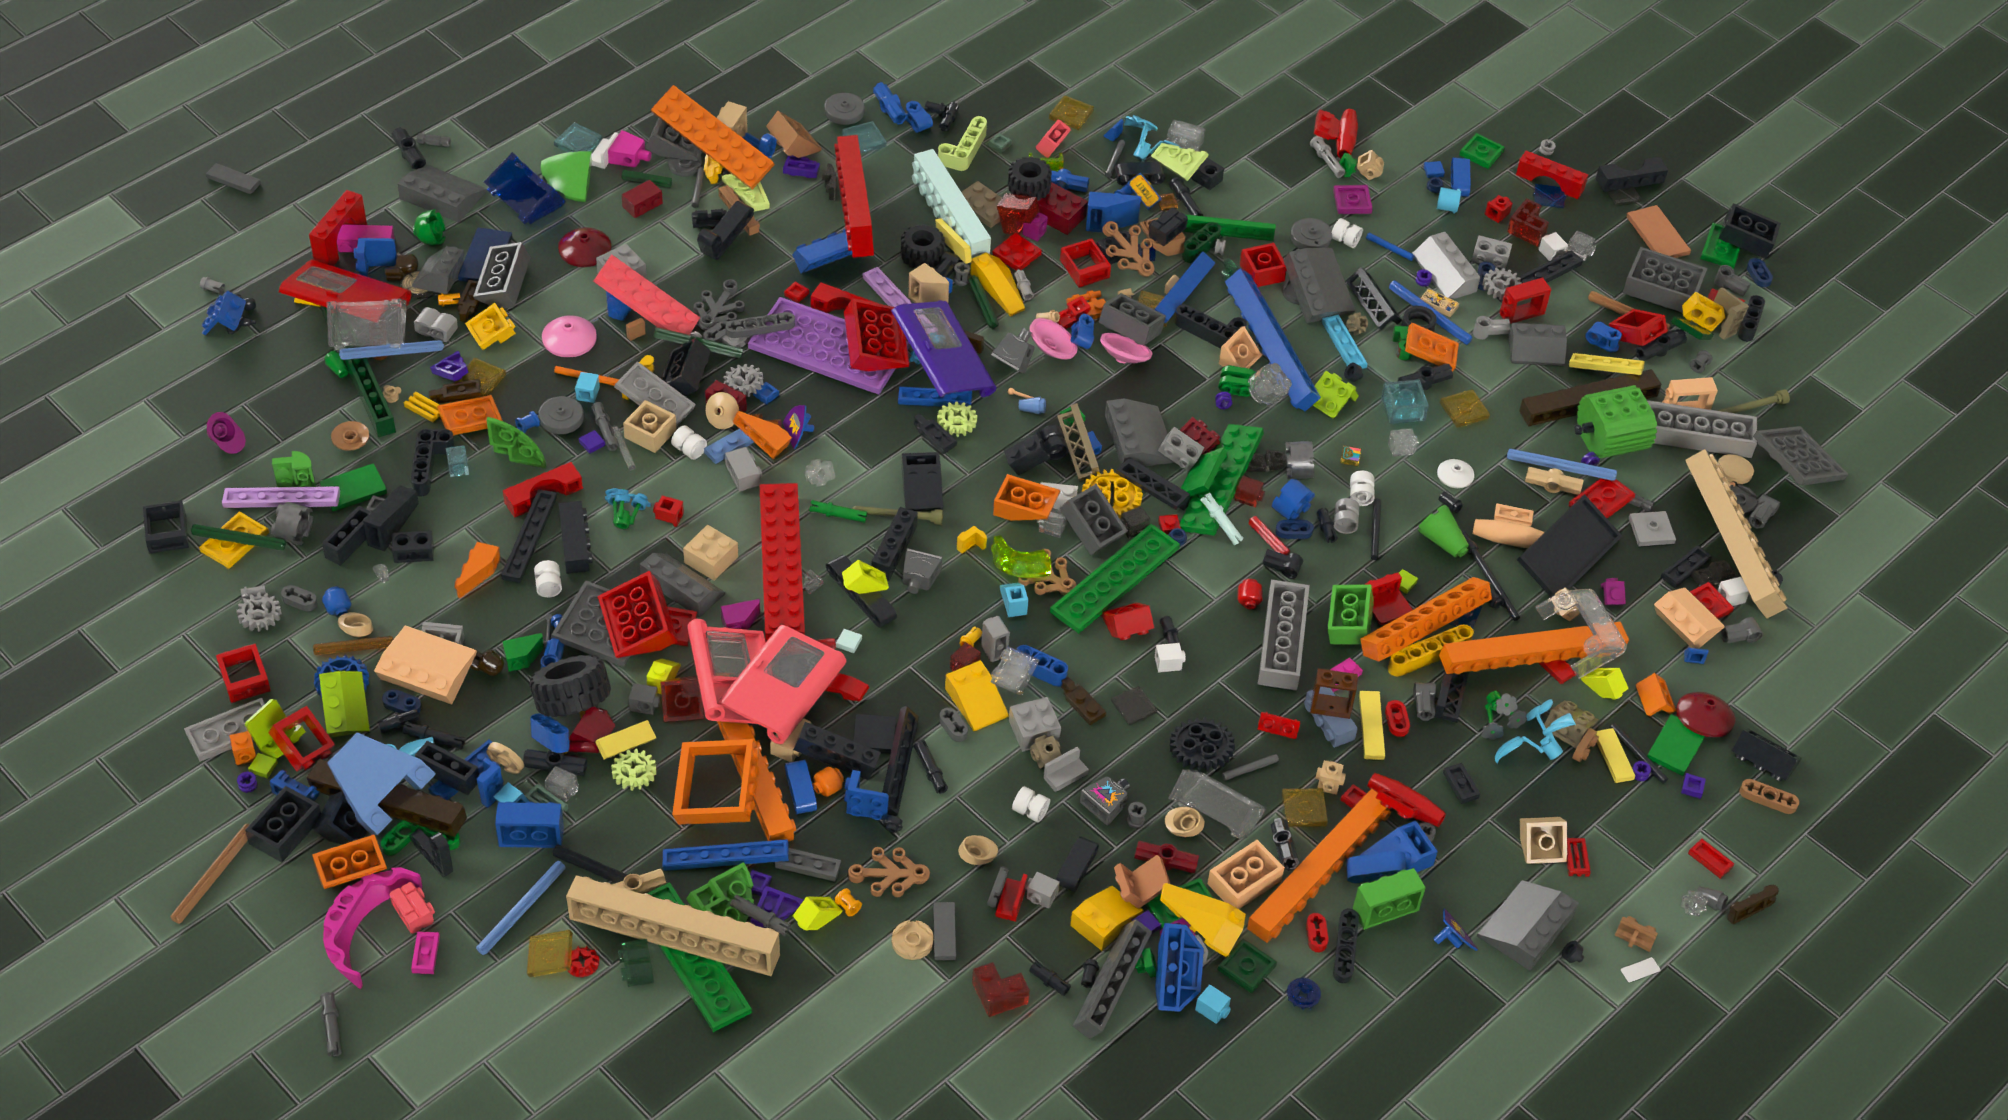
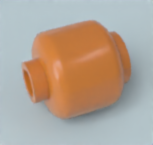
M828 766L814 775L812 786L817 794L821 793L823 796L829 797L841 790L844 778L839 769Z

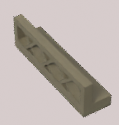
M1076 403L1070 405V412L1057 415L1078 480L1081 481L1090 478L1091 474L1096 476V472H1100L1078 404ZM1073 417L1074 423L1069 427L1063 423V420ZM1072 432L1080 436L1077 443L1069 440ZM1077 448L1085 451L1082 459L1074 455ZM1082 464L1089 466L1091 472L1081 474L1080 468Z

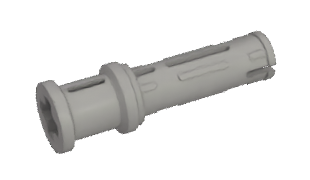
M1315 136L1310 141V146L1317 151L1318 157L1324 159L1337 178L1342 177L1345 174V170L1331 153V147L1324 142V138Z

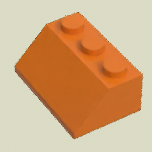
M375 835L312 854L317 874L324 889L387 869Z

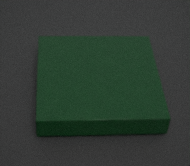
M1673 317L1671 321L1673 325L1699 340H1711L1714 335L1693 321H1688L1685 317Z
M1242 939L1218 965L1217 970L1252 994L1276 967L1277 961L1245 939Z

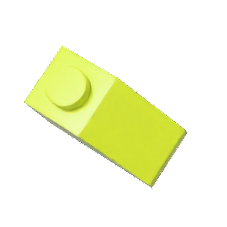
M857 560L842 572L845 587L858 594L882 591L889 588L884 572L860 560Z
M663 658L654 661L647 674V685L657 687L658 694L667 696L681 667V663Z
M1592 668L1580 677L1587 686L1602 698L1615 700L1623 695L1622 693L1629 689L1620 668Z
M806 897L793 917L798 921V926L803 930H818L839 916L843 910L831 897Z

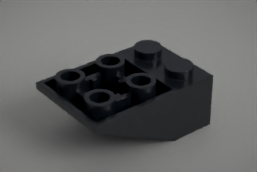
M939 452L902 453L901 470L905 508L912 511L943 509Z

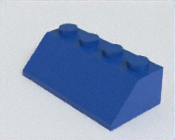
M844 229L843 233H832L824 240L818 238L808 246L802 244L796 247L797 250L792 254L800 273H804L850 256L852 251H848L846 231Z

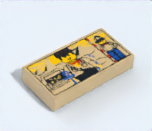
M1429 288L1420 298L1448 317H1451L1459 307L1458 302Z

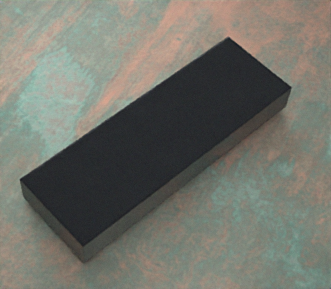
M1697 545L1662 572L1661 578L1676 588L1711 561L1712 555Z

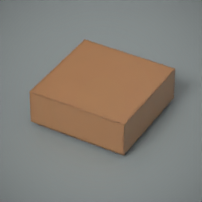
M642 318L626 324V334L630 341L646 334L645 321Z

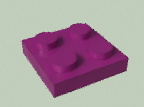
M1334 185L1333 192L1338 214H1372L1373 208L1368 185Z

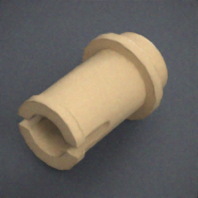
M1051 310L1046 313H1037L1036 319L1044 318L1057 323L1060 320V315L1057 311Z

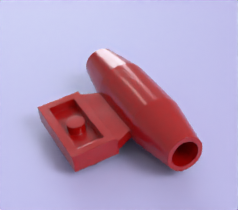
M1319 109L1316 116L1314 134L1327 140H1336L1337 156L1340 159L1344 153L1351 155L1356 145L1358 132L1356 111L1346 109L1339 121L1335 118V115Z
M1374 773L1368 782L1367 787L1378 792L1376 799L1380 800L1382 806L1389 809L1391 807L1394 808L1400 816L1406 819L1414 818L1439 827L1446 816V813L1427 797L1399 781Z

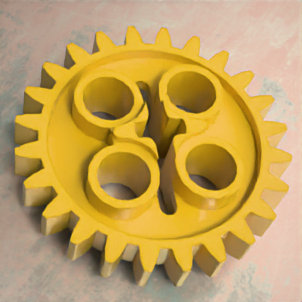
M1104 469L1103 474L1097 471L1096 476L1091 474L1090 479H1086L1082 492L1097 484L1109 503L1111 483L1114 484L1112 508L1120 519L1121 516L1127 519L1128 513L1134 515V510L1138 511L1139 506H1141L1142 489L1114 473L1113 469H1111L1110 473H1107Z

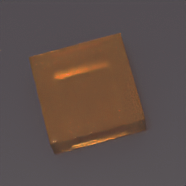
M1174 193L1159 195L1162 199L1158 203L1161 211L1169 210L1172 207L1178 209Z

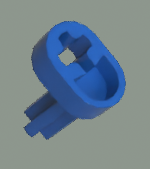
M749 133L743 136V139L768 158L774 154L777 139L769 133L764 134L761 140Z

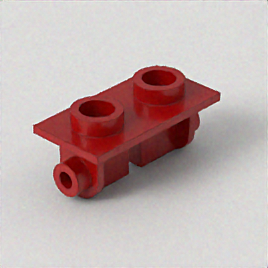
M1261 712L1257 730L1296 739L1300 721L1268 714V712Z

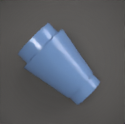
M1040 396L1019 400V411L1041 415V413L1046 412V399Z

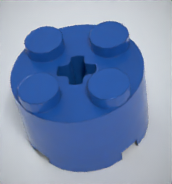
M1291 479L1280 490L1282 492L1280 496L1275 497L1272 508L1287 520H1298L1299 514L1302 511L1304 513L1307 512L1311 507L1309 502L1314 498L1315 493L1297 479Z

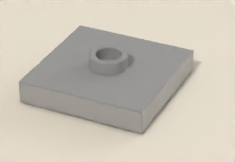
M1666 511L1632 513L1629 515V521L1638 546L1675 544L1676 538Z

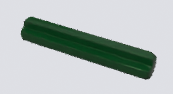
M623 170L622 172L623 180L639 183L651 180L656 186L670 188L672 185V178L631 170Z

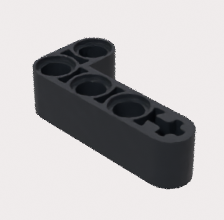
M736 201L712 232L702 229L697 238L701 253L718 260L752 219L754 208L741 201Z
M1182 304L1176 308V326L1220 349L1242 326L1247 327L1246 320L1241 317L1233 318L1226 325L1189 305Z
M423 429L417 434L411 482L413 490L417 491L419 497L426 496L430 492L435 454H450L455 449L453 433L450 430Z

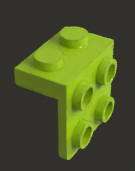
M1325 371L1315 385L1321 398L1312 406L1330 418H1335L1349 398L1355 402L1359 395L1355 391V386L1349 382L1347 384L1344 383L1337 374H1330Z
M270 699L245 723V727L262 754L279 758L284 754L268 732L274 724L286 718V715L277 700ZM297 725L285 732V734L294 744L299 741L306 731L303 726Z

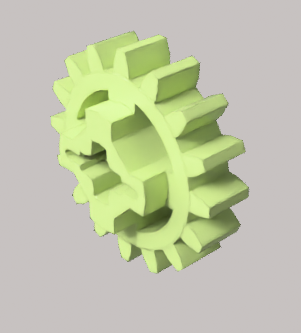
M958 401L955 402V405L949 402L948 407L943 405L942 410L938 411L937 423L948 431L950 435L955 433L959 437V434L962 433L966 436L967 431L972 433V428H976V411L971 410V405L966 407L964 402L961 405L958 404Z
M628 749L626 755L620 753V759H614L612 777L616 779L617 785L622 783L623 789L630 786L631 791H633L634 787H638L641 790V785L644 784L648 787L649 781H654V775L657 773L656 762L652 760L651 754L646 756V751L643 750L641 753H638V749H635L634 753H631Z

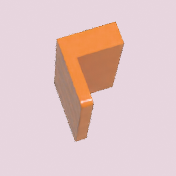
M1656 673L1636 684L1646 715L1652 716L1660 710H1664L1669 715L1676 712L1665 680Z

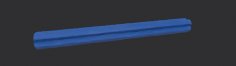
M1395 280L1389 284L1391 291L1412 306H1423L1432 310L1437 318L1436 323L1465 345L1472 341L1470 334Z

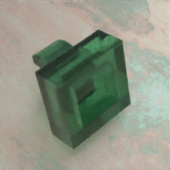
M1229 258L1223 262L1225 269L1221 271L1222 278L1226 281L1240 269Z

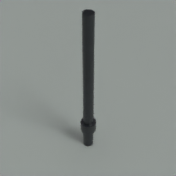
M1462 532L1469 544L1467 547L1468 553L1472 554L1494 591L1503 597V605L1514 621L1519 620L1520 615L1479 553L1477 544L1470 539L1467 532Z

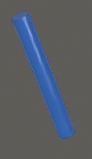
M1368 233L1366 239L1410 261L1414 258V254L1371 233Z

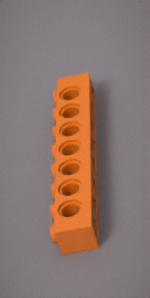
M1472 577L1362 637L1360 640L1363 656L1380 662L1492 600L1490 583Z

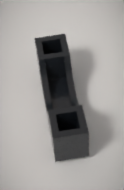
M1660 157L1645 159L1642 168L1638 170H1625L1616 164L1599 166L1595 179L1603 192L1664 183L1668 169Z

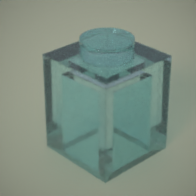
M465 445L446 448L450 477L469 475Z

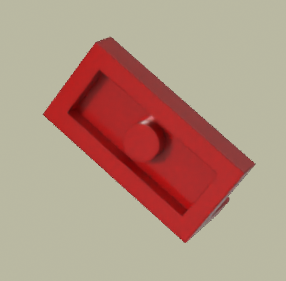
M1023 874L1021 881L1006 879L996 910V917L1016 922L1026 891L1027 874Z

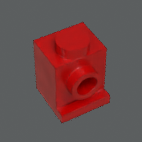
M1498 195L1487 203L1485 215L1499 223L1510 214L1513 203L1508 197Z
M662 495L659 502H656L653 507L655 519L672 523L674 527H677L684 515L683 501Z

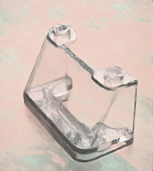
M406 300L327 302L328 346L334 347V350L345 349L350 346L390 345V348H401V344H405Z

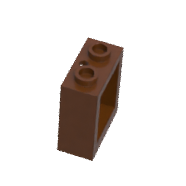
M1318 668L1312 693L1310 713L1350 719L1357 691L1358 674ZM1320 687L1349 691L1348 697L1319 694Z

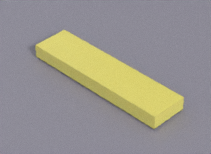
M935 219L936 228L939 229V232L943 233L948 247L965 264L972 261L970 246L943 219Z
M1573 353L1569 361V367L1641 375L1645 365V361Z
M1360 691L1359 702L1364 759L1384 760L1385 748L1380 692Z

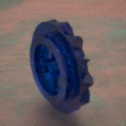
M1297 978L1290 982L1287 987L1288 1001H1291L1294 1007L1299 1006L1303 1010L1304 1008L1312 1009L1314 1005H1318L1321 998V990L1314 981L1308 978ZM1300 990L1303 991V993H1308L1307 999L1304 998V996H1299Z

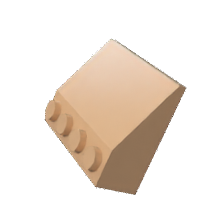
M405 625L383 652L374 672L383 681L452 705L476 656L477 650Z

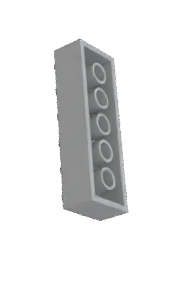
M1647 400L1657 421L1655 444L1701 451L1705 449L1708 452L1752 458L1757 445V440L1753 437L1757 431V417Z
M1271 580L1258 685L1297 690L1310 585Z

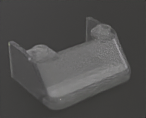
M1592 589L1564 590L1535 606L1543 620L1561 610H1569L1576 606L1594 636L1588 638L1584 643V651L1587 657L1571 665L1578 679L1622 655L1627 648L1624 638Z
M1183 769L1168 798L1178 801L1177 805L1180 807L1195 808L1226 825L1231 830L1230 834L1238 839L1247 838L1266 810L1259 803L1197 770Z

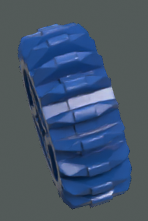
M346 654L343 658L337 655L336 659L329 657L328 662L322 661V667H317V673H314V686L321 698L319 674L336 671L362 672L365 692L367 686H369V672L365 664H362L360 659L356 660L354 656L348 658Z

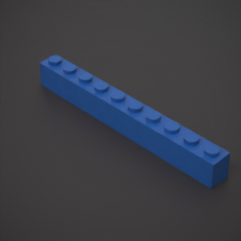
M1240 268L1225 281L1228 286L1227 291L1234 297L1235 305L1241 309V316L1248 322V328L1255 334L1256 342L1263 348L1262 353L1269 359L1270 367L1276 371V378L1284 385L1283 390L1290 396L1291 404L1296 409L1300 408L1306 411L1321 396L1251 274Z

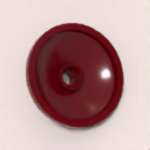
M582 227L566 233L559 241L558 250L561 258L568 264L577 267H591L597 265L596 258L611 251L612 246L610 238L604 232L595 228Z
M1706 692L1688 693L1682 696L1677 703L1676 713L1681 723L1699 735L1706 737L1725 736L1732 731L1735 725L1733 710L1724 700Z

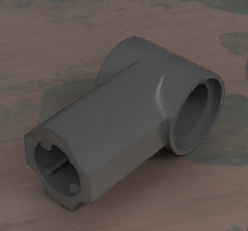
M1728 265L1720 266L1714 279L1716 286L1720 288L1728 287L1742 296L1745 295L1751 285L1748 281L1734 274V269Z
M1763 494L1749 517L1748 521L1751 523V526L1756 529L1763 528L1769 518L1775 515L1781 502Z
M1754 617L1745 618L1739 624L1725 626L1721 630V638L1724 643L1742 640L1753 643L1763 637V633Z
M1414 683L1413 699L1416 700L1417 717L1421 720L1428 721L1435 716V683Z

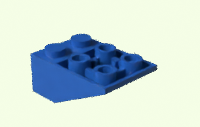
M1089 191L1086 231L1103 233V226L1109 221L1115 222L1118 228L1137 224L1139 221L1141 196Z
M1413 821L1397 828L1362 852L1360 856L1402 851L1406 857V870L1414 868L1416 872L1434 866L1438 851L1417 821Z

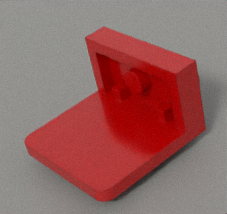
M1399 572L1365 583V585H1372L1374 598L1372 614L1380 625L1390 623L1413 610L1399 590L1402 580Z

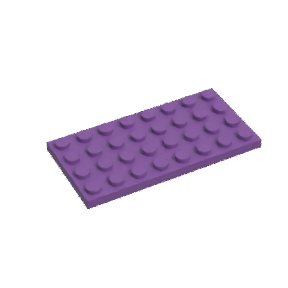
M779 297L768 315L790 312L795 316L794 328L753 335L748 342V348L876 394L881 393L895 369L877 371L852 369L845 319ZM772 322L765 323V325L771 326L774 324ZM906 341L908 350L910 347V343Z

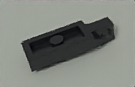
M921 414L914 417V425L917 427V431L942 454L957 446V440L934 419L927 420Z

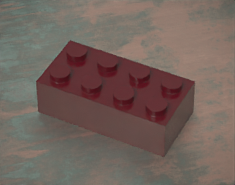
M1052 182L1049 194H1046L1045 198H1041L1038 201H1022V199H1017L1016 196L1011 194V204L1016 209L1028 215L1034 210L1047 216V225L1066 235L1087 216V200Z

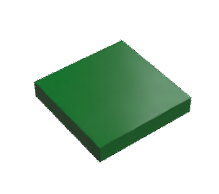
M1476 133L1460 150L1459 155L1489 169L1504 152L1505 147Z

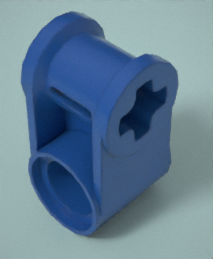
M910 101L906 104V121L916 133L933 126L931 116L923 109L920 103Z
M1082 314L1079 317V321L1071 327L1070 341L1075 345L1089 349L1094 340V320L1088 314Z
M1596 322L1587 331L1585 337L1589 343L1607 352H1616L1619 349L1618 342L1622 337V333L1602 322Z

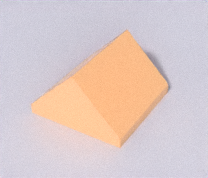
M1242 326L1221 347L1219 360L1221 366L1230 365L1250 368L1262 356L1245 326Z

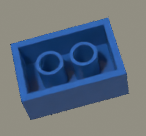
M498 802L495 825L499 847L555 848L558 844L562 846L564 823L561 804L553 802Z

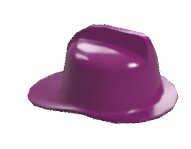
M216 412L208 419L207 435L224 452L235 454L244 448L246 442L245 435L228 414Z

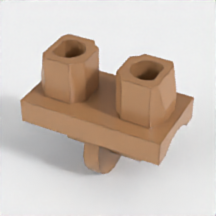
M1631 916L1627 918L1622 917L1615 936L1629 942L1628 947L1632 948L1633 945H1636L1650 952L1658 935L1656 928L1649 925L1644 927L1638 924L1636 919Z

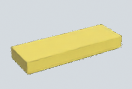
M646 720L596 740L595 743L605 760L628 749L630 750L656 739V736L649 721Z
M1614 729L1597 731L1596 735L1599 736L1597 745L1614 782L1620 783L1634 780L1635 774Z

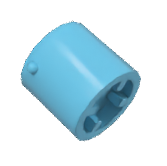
M1441 187L1437 209L1456 213L1460 202V189L1454 190Z

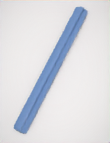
M441 340L345 348L340 349L339 356L342 360L435 352L442 351L444 344Z
M1509 449L1507 453V459L1612 481H1615L1617 477V471L1614 469L1516 449Z
M561 861L555 862L477 945L476 949L480 954H487L565 870L566 867Z

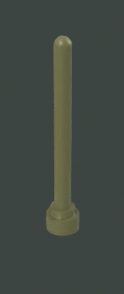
M1783 389L1777 391L1774 396L1717 411L1738 413L1772 403L1782 405L1789 403L1790 396L1788 391Z
M854 506L852 508L867 511L868 515L895 517L898 511L896 509ZM935 509L931 513L918 512L917 519L930 520L935 525H942L943 510Z

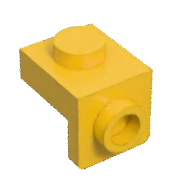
M975 526L960 533L957 537V550L960 553H964L975 544L982 550L987 546L986 534Z

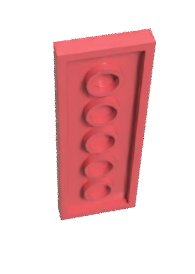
M612 254L593 280L597 285L659 328L690 335L700 319L698 315Z

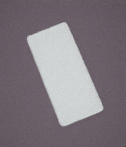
M1652 957L1621 969L1628 982L1661 971Z

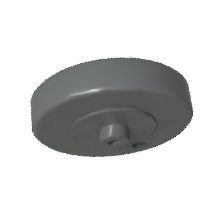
M837 93L830 96L825 102L826 117L837 124L849 125L856 123L865 114L864 101L852 93Z
M1305 218L1294 223L1290 237L1293 244L1299 249L1328 248L1333 234L1331 233L1330 226L1325 222L1315 218Z
M565 396L554 397L545 401L538 412L540 425L546 431L554 434L573 432L581 426L584 420L582 405L577 400Z

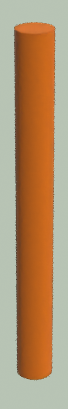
M555 366L554 373L579 378L580 373L583 372ZM599 375V383L615 386L619 379Z

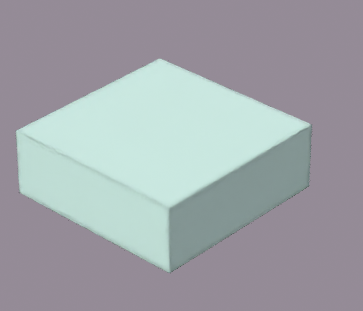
M844 629L836 642V647L855 653L862 640V635Z

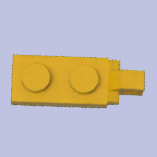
M706 154L704 164L705 175L711 182V185L716 184L719 179L718 174H721L723 167Z

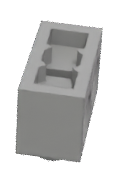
M1479 235L1472 262H1490L1496 268L1506 269L1512 244Z
M1173 427L1166 435L1158 451L1180 467L1189 471L1197 462L1204 447Z

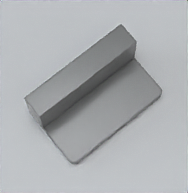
M1078 747L1045 764L1044 780L1055 792L1088 775L1089 769L1079 759L1080 749Z

